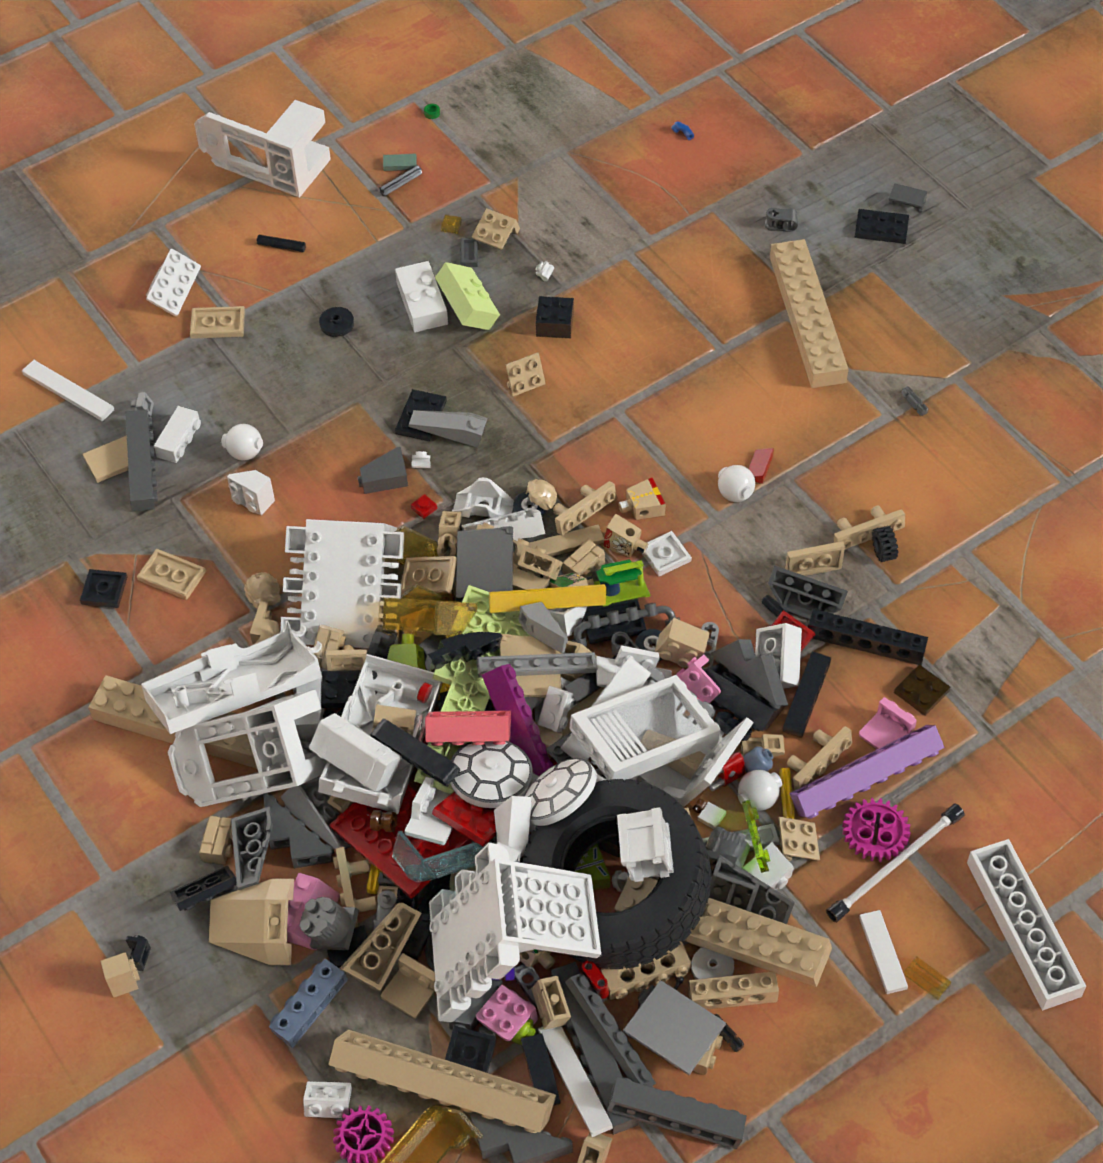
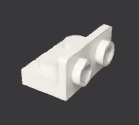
M549 686L537 725L552 729L554 732H562V729H565L568 723V718L566 717L568 710H571L574 704L573 693Z
M307 1082L303 1099L305 1117L342 1118L343 1113L349 1116L351 1083Z

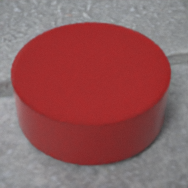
M426 682L422 684L417 694V701L424 704L427 702L432 692L431 684Z

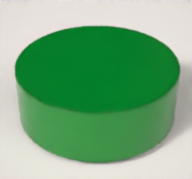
M437 104L426 105L424 107L425 117L428 119L438 118L440 116V107Z

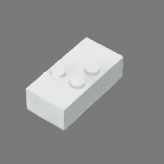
M429 261L396 268V282L414 333L448 325L447 309Z

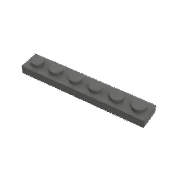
M583 972L570 977L565 983L628 1079L642 1085L654 1086L656 1082L652 1078L651 1073L647 1070L638 1053L633 1049L626 1035L615 1022L614 1017L590 984L589 979Z

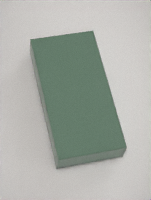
M416 154L383 155L384 171L410 170L417 166Z

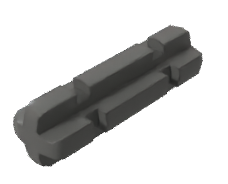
M909 386L902 389L901 394L904 398H907V401L917 410L920 416L928 413V407L922 404V400Z

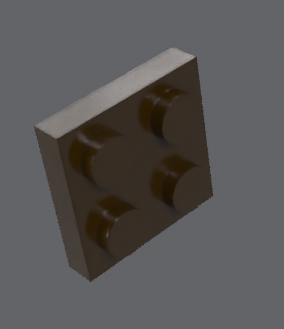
M919 664L895 688L894 693L926 716L947 695L951 687Z

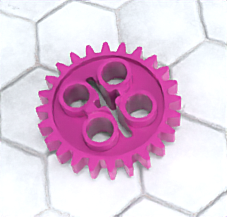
M871 798L870 803L863 799L862 806L856 802L855 809L849 808V814H845V821H843L842 835H846L845 842H850L849 849L856 848L855 855L861 852L863 853L862 859H865L868 855L871 861L874 860V857H878L879 862H881L883 856L889 861L891 854L897 857L898 851H904L911 833L909 832L910 824H906L908 817H902L903 810L896 811L898 805L890 807L889 800L886 804H882V798L879 799L878 803H875L874 799ZM879 814L880 821L878 827V835L876 845H873L872 842L875 830L876 815ZM884 821H890L892 824H887ZM881 839H887L890 842H884Z

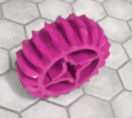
M359 1105L357 1112L350 1108V1115L348 1116L343 1113L342 1118L344 1121L337 1120L336 1124L339 1128H335L333 1131L334 1135H336L333 1138L334 1144H337L335 1147L336 1152H341V1159L347 1158V1163H353L354 1161L355 1163H369L371 1160H373V1163H378L377 1157L379 1156L384 1159V1151L390 1152L391 1147L389 1144L394 1142L393 1137H391L394 1134L393 1128H390L392 1126L391 1121L386 1120L387 1115L385 1113L380 1114L378 1108L372 1112L369 1105L366 1110H363L362 1106ZM370 1122L377 1125L381 1129L382 1134L370 1129ZM365 1130H366L367 1135H365L364 1138H362V1142H361L360 1137H363V1135L365 1134ZM346 1139H351V1142L357 1143V1150L351 1148L346 1143ZM370 1145H375L371 1149L366 1150Z

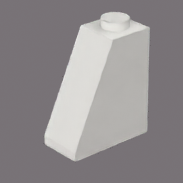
M511 796L494 810L497 842L521 852V858L524 856L526 845L528 844L531 797Z

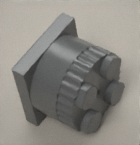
M721 827L714 828L705 846L709 855L711 876L719 855L743 868L750 850L748 842L745 841L746 836L738 831L732 833Z
M320 897L316 900L310 899L305 904L299 926L312 939L310 947L313 949L348 950L359 910L356 907H341L335 901L326 897Z

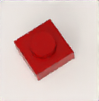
M424 494L411 504V509L421 518L425 519L437 510V504Z

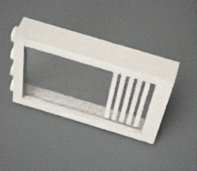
M677 675L571 715L569 728L609 782L611 779H623L625 781L718 744L720 735L719 725L711 719L707 710L703 709L696 696L691 694L686 684Z

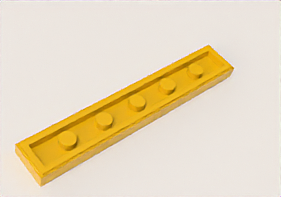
M602 584L489 592L490 613L520 611V606L542 602L547 609L606 605V586Z

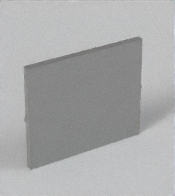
M660 980L644 1003L640 1005V1008L623 1032L687 1075H690L704 1054L709 1051L710 1046L725 1027L726 1022Z

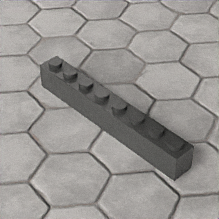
M576 962L552 969L551 977L558 976L571 1015V1018L566 1023V1027L568 1030L572 1029L574 1035L571 1036L575 1049L579 1048L581 1052L579 1056L583 1069L587 1068L589 1072L587 1077L593 1088L595 1087L597 1096L612 1123L613 1129L611 1130L614 1135L638 1126L639 1120L607 1111L612 1086L616 1078H622L613 1054L565 983L570 977L580 974Z

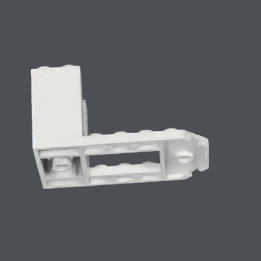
M297 100L293 101L267 133L211 112L200 117L194 123L199 148L203 153L207 152L212 157L211 161L216 166L299 198L331 160L329 147L311 141L325 124L324 110ZM227 136L265 150L268 168L231 155Z
M316 689L282 697L246 712L205 721L176 732V738L174 743L170 745L168 756L179 792L185 796L189 795L195 800V804L199 807L299 786L322 775L328 761L320 758L315 752L303 753L294 722L297 718L321 709ZM247 734L258 773L215 782L204 744Z

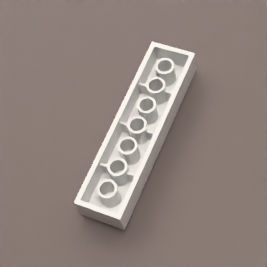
M1007 839L971 851L967 864L1042 1011L1082 997L1086 984L1010 840Z

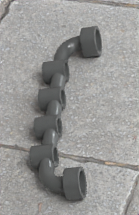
M656 603L645 604V609L637 610V607H629L625 609L626 613L618 614V611L607 612V617L600 618L599 615L588 616V621L580 623L576 627L574 639L570 641L587 646L586 637H581L582 632L586 629L599 628L604 625L617 624L661 613L668 616V619L665 620V625L667 626L673 618L680 620V617H676L670 607L656 606Z

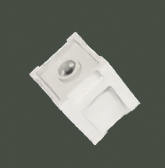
M661 808L617 815L621 863L623 866H626L631 881L640 882L644 881L643 878L657 875H660L661 878L669 877V873H674L669 824L665 823Z

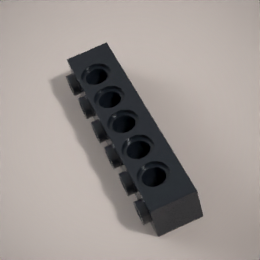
M815 609L812 610L808 628L815 633L812 639L922 666L928 637Z

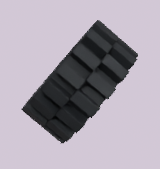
M891 526L873 529L872 541L878 560L885 562L897 559V539Z

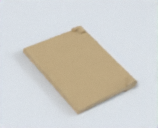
M501 634L503 637L500 643V656L559 654V651L532 636ZM560 674L516 676L519 686L524 691V697L546 698L549 686L561 689Z

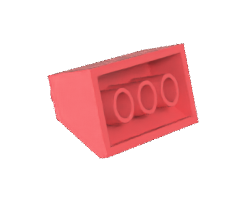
M511 710L429 712L425 717L426 742H431V745L434 746L443 745V742H452V745H464V742H472L473 745H483L485 741H493L495 745H502L510 739Z

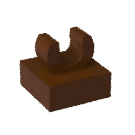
M703 791L685 805L684 808L693 809L697 813H700L701 810L703 811L707 805L703 799H700Z

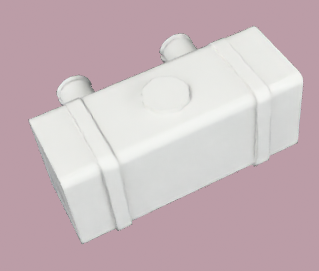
M335 713L320 721L309 746V749L318 754L320 758L327 760L374 792H378L390 784L402 758L392 749L363 732L359 726L352 725L349 721Z

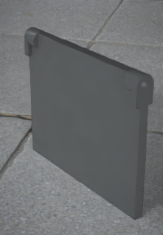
M512 526L457 531V599L464 598L469 585L487 592L513 591Z

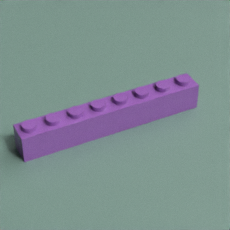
M925 725L790 793L798 815L810 819L819 815L818 812L823 809L828 810L835 807L838 801L849 800L854 797V793L867 791L871 788L870 785L882 783L888 780V776L904 772L905 767L918 765L922 762L921 759L925 757L936 756L939 754L938 751L945 747L936 725Z

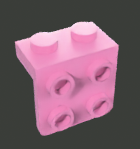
M705 655L699 659L694 657L686 664L689 668L686 670L682 668L676 675L686 684L687 689L697 696V699L710 703L721 693V690L702 669L709 661Z
M884 697L879 702L877 713L860 730L859 737L874 748L879 749L913 732L917 720L911 713L905 712L895 702L889 701Z
M503 985L496 990L476 1014L477 1021L506 1041H510L529 1018L533 1020V1025L538 1020L535 1006Z

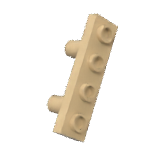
M609 481L597 490L584 485L580 492L585 498L569 509L557 503L553 507V513L558 515L555 518L557 533L563 536L617 498L615 484Z
M877 505L871 509V515L875 519L852 527L846 518H841L837 522V526L841 531L834 534V543L843 541L845 549L871 540L873 537L872 530L875 528L891 526L893 531L904 528L905 513L901 509L886 515L881 507Z
M844 726L833 738L819 729L813 735V740L821 744L823 748L808 763L794 755L789 758L787 766L798 772L793 777L795 791L821 776L826 771V768L831 763H834L844 750L851 746V729Z
M344 847L336 848L337 856L333 857L335 869L340 870V875H336L338 887H343L344 893L340 894L342 906L356 907L359 912L377 909L375 896L356 900V898H353L350 878L353 875L370 872L368 860L349 863L346 860ZM356 920L355 927H359L358 920Z

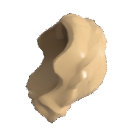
M535 479L529 481L526 494L529 493L528 498L530 501L535 503V505H539L543 510L552 509L557 498L554 486L545 480Z
M266 572L252 575L244 586L246 597L256 609H258L260 602H267L268 606H271L281 600L277 579Z

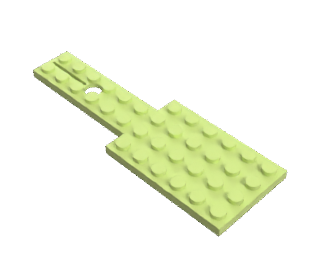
M469 585L448 638L470 632H495L514 636L531 635L527 634L519 623L520 611L490 613L489 592ZM500 647L495 652H488L482 657L500 656ZM461 657L458 661H451L442 668L435 669L432 679L451 685L441 711H485L488 700L491 697L483 678L478 677L476 660L473 659L466 662ZM429 742L427 746L451 760L457 750L464 745H452L451 743L443 742V745L434 746ZM418 769L414 781L422 784L425 777L430 776ZM434 780V788L449 794L454 792L451 784L446 787Z

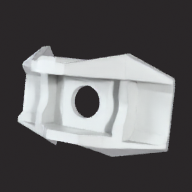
M482 477L478 478L471 486L456 494V501L452 512H461V516L467 518L472 515L494 518L512 513L514 500L492 480ZM485 501L489 504V506L479 503Z

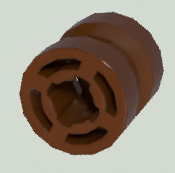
M374 810L372 812L370 827L373 831H380L381 829H384L385 832L393 833L397 826L396 812L388 811L383 813L381 810Z

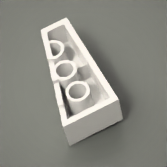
M535 508L461 525L462 531L476 530L478 524L483 525L484 522L494 526V528L512 526L513 539L518 541V538H531L545 534L541 512Z

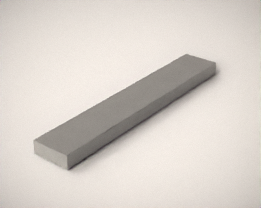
M595 652L477 657L476 659L478 677H482V674L506 664L511 665L516 672V676L596 673L598 669Z

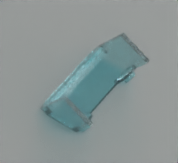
M399 831L392 857L412 881L424 882L476 866L475 856L486 845L482 847L472 840L469 845L423 859L404 833ZM491 839V840L488 842V843L496 844L493 839Z

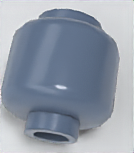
M757 746L743 757L747 773L753 770L768 771L773 767V755L767 748L764 749Z

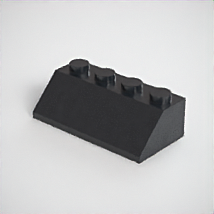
M716 664L707 668L705 673L721 690V693L713 700L722 709H728L733 712L737 719L744 720L749 718L754 722L751 726L754 730L763 732L768 729L785 706H781L779 709L772 707L767 699L758 696L752 687L743 684L742 679L731 674L724 665Z

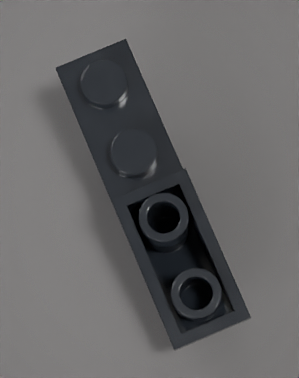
M470 632L443 639L439 643L438 650L427 655L425 667L428 671L440 669L451 661H458L461 657L466 662L473 659L476 660L477 657H482L488 652H495L500 647L503 636L501 633Z

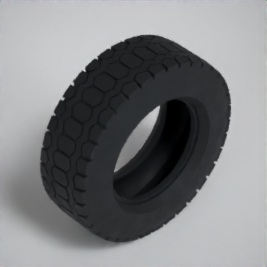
M611 779L610 783L608 780L598 781L588 798L574 812L555 823L535 826V830L532 831L528 840L529 844L526 845L523 863L575 872L578 863L589 849L605 839L619 836L617 815L648 811L660 807L665 823L669 824L674 873H669V877H659L653 890L635 906L614 913L596 912L601 955L598 958L568 954L582 963L587 960L592 961L598 968L608 969V967L610 969L639 967V964L642 966L654 962V958L658 960L667 955L668 950L670 952L680 945L679 941L684 942L692 933L691 929L694 930L699 923L710 895L711 867L709 855L691 816L675 798L664 790L642 781L639 783L637 780L630 779L625 781L623 779Z

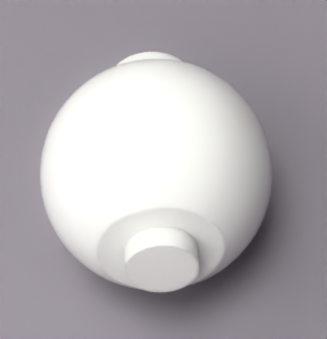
M249 424L235 425L227 434L225 433L222 436L221 440L222 446L227 449L232 457L238 460L254 458L263 446L260 433Z
M732 465L720 470L718 474V488L725 499L732 502H742L752 495L755 489V478L748 468L741 465Z
M764 770L748 772L742 777L738 786V799L740 803L755 811L769 809L778 799L779 788L782 786L781 778L775 772L771 774Z

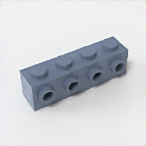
M327 959L319 962L314 967L312 975L300 984L298 992L286 1001L284 1009L272 1018L269 1028L273 1034L293 1048L348 981L346 974Z

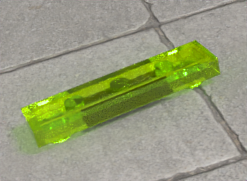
M750 800L743 801L742 805L761 873L769 871L767 862L771 860L768 850L763 849L756 823V819H759L757 808H752Z

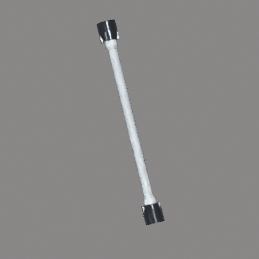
M956 803L952 804L941 814L942 818H940L938 823L860 886L859 889L849 897L836 901L826 909L828 917L835 923L840 921L850 911L851 905L880 882L882 878L886 877V875L892 872L944 827L951 824L954 825L965 816L963 809Z

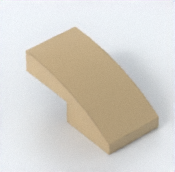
M763 734L762 738H749L747 741H740L741 755L743 757L757 746L769 749L773 757L784 755L785 753L783 735Z

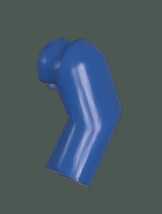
M679 121L674 122L675 124L671 128L675 133L681 130L688 140L694 138V133L689 126Z

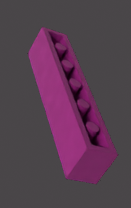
M510 664L499 666L481 676L495 710H511L509 742L515 744L527 754L532 764V773L540 776L554 766V764L548 757L547 747L542 742L539 728L531 716V708L524 699V691L517 682L515 670Z

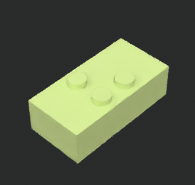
M445 262L435 279L461 324L490 330L500 314L490 299L488 292L484 289L482 282L478 279L472 268Z

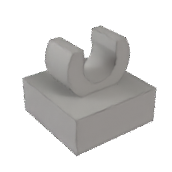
M145 392L138 393L137 400L131 401L130 407H136V410L147 409L148 416L150 417L154 402Z

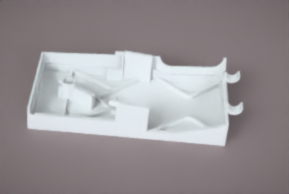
M287 620L285 621L283 631L247 648H240L234 643L210 649L201 653L202 658L141 683L147 704L167 731L172 734L322 678L318 659L314 655V653L321 650L322 644L317 641L315 647H307L299 639L300 636L305 634L306 627L301 625L299 631L291 630Z
M367 654L354 692L348 698L341 718L346 719L354 726H359L363 732L370 736L376 704L416 710L413 737L423 742L426 733L425 717L429 712L434 711L442 688V682L432 679L434 672ZM372 671H375L378 675L375 680H373ZM426 682L432 685V692L424 704L417 701V694L422 684ZM401 758L390 784L378 792H374L341 769L327 762L319 778L318 792L385 811H393L398 814L414 766Z

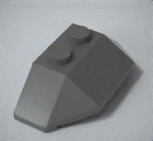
M775 565L768 582L777 602L786 611L809 619L813 609L832 614L840 611L848 593L847 590Z

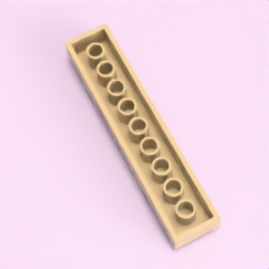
M805 239L771 244V264L811 388L847 383L848 366Z
M107 675L104 677L88 707L93 720L172 744L174 743L175 733L170 734L147 704L141 685ZM228 712L226 714L220 715L210 720L234 715L236 713ZM247 734L204 744L209 755L257 769Z
M628 877L614 908L615 911L619 912L629 909L641 902L653 890L658 880L645 877L643 878L644 881L635 882L634 880L631 881L630 877ZM711 898L706 903L707 906L702 917H700L699 923L694 930L691 929L692 933L684 940L817 987L832 950L828 938Z
M349 1029L335 1039L329 1065L335 1067V1070L339 1072L349 1071L355 1073L358 1078H371L380 1085H393L399 1091L415 1092L421 1098L437 1099L443 1105H455L460 1107L462 1111L469 1113L474 1111L482 1114L481 1116L486 1119L496 1118L502 1120L508 1126L518 1125L524 1127V1130L531 1133L541 1132L549 1122L556 1097L555 1094Z

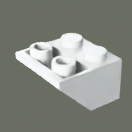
M257 470L234 473L227 476L232 500L236 504L247 507L250 512L262 515L275 501L271 479Z

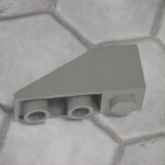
M542 602L520 606L519 623L525 632L560 653H565L566 644L568 643L567 635L563 633L549 609Z

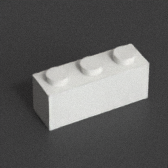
M180 406L176 408L154 445L157 458L177 463L179 458L184 455L188 443H191L193 434L199 429L201 424L198 411Z

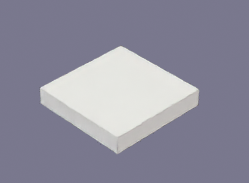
M672 531L647 542L649 545L643 554L658 577L691 562L692 558Z

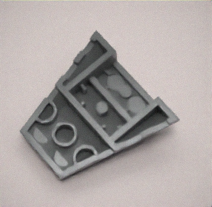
M719 855L711 876L709 898L787 924L795 902Z

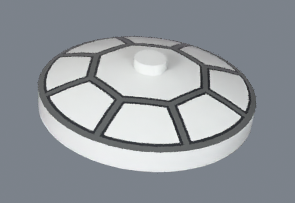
M485 741L483 745H473L472 742H469L458 749L451 759L460 768V772L450 783L453 790L460 798L475 806L497 808L511 796H524L532 782V764L529 757L521 748L508 741H505V744L495 745L493 741Z
M572 758L562 761L546 770L530 785L524 797H531L530 824L544 826L555 823L570 815L584 803L591 794L597 779L596 771L589 761L583 758Z

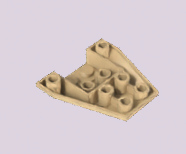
M270 879L211 899L209 943L268 965H291L292 944H287L288 900H293L294 879Z

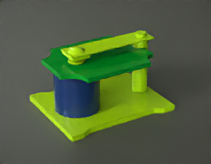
M628 559L601 565V569L596 571L599 581L594 582V585L605 584L606 605L603 606L651 596L644 581V565L642 560L632 562Z

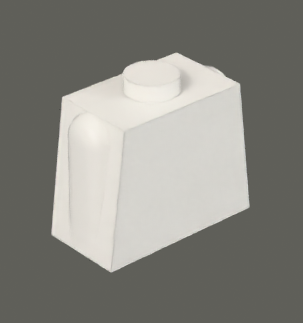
M770 843L742 869L777 890L778 888L782 889L787 884L788 879L792 876L794 867L773 843Z

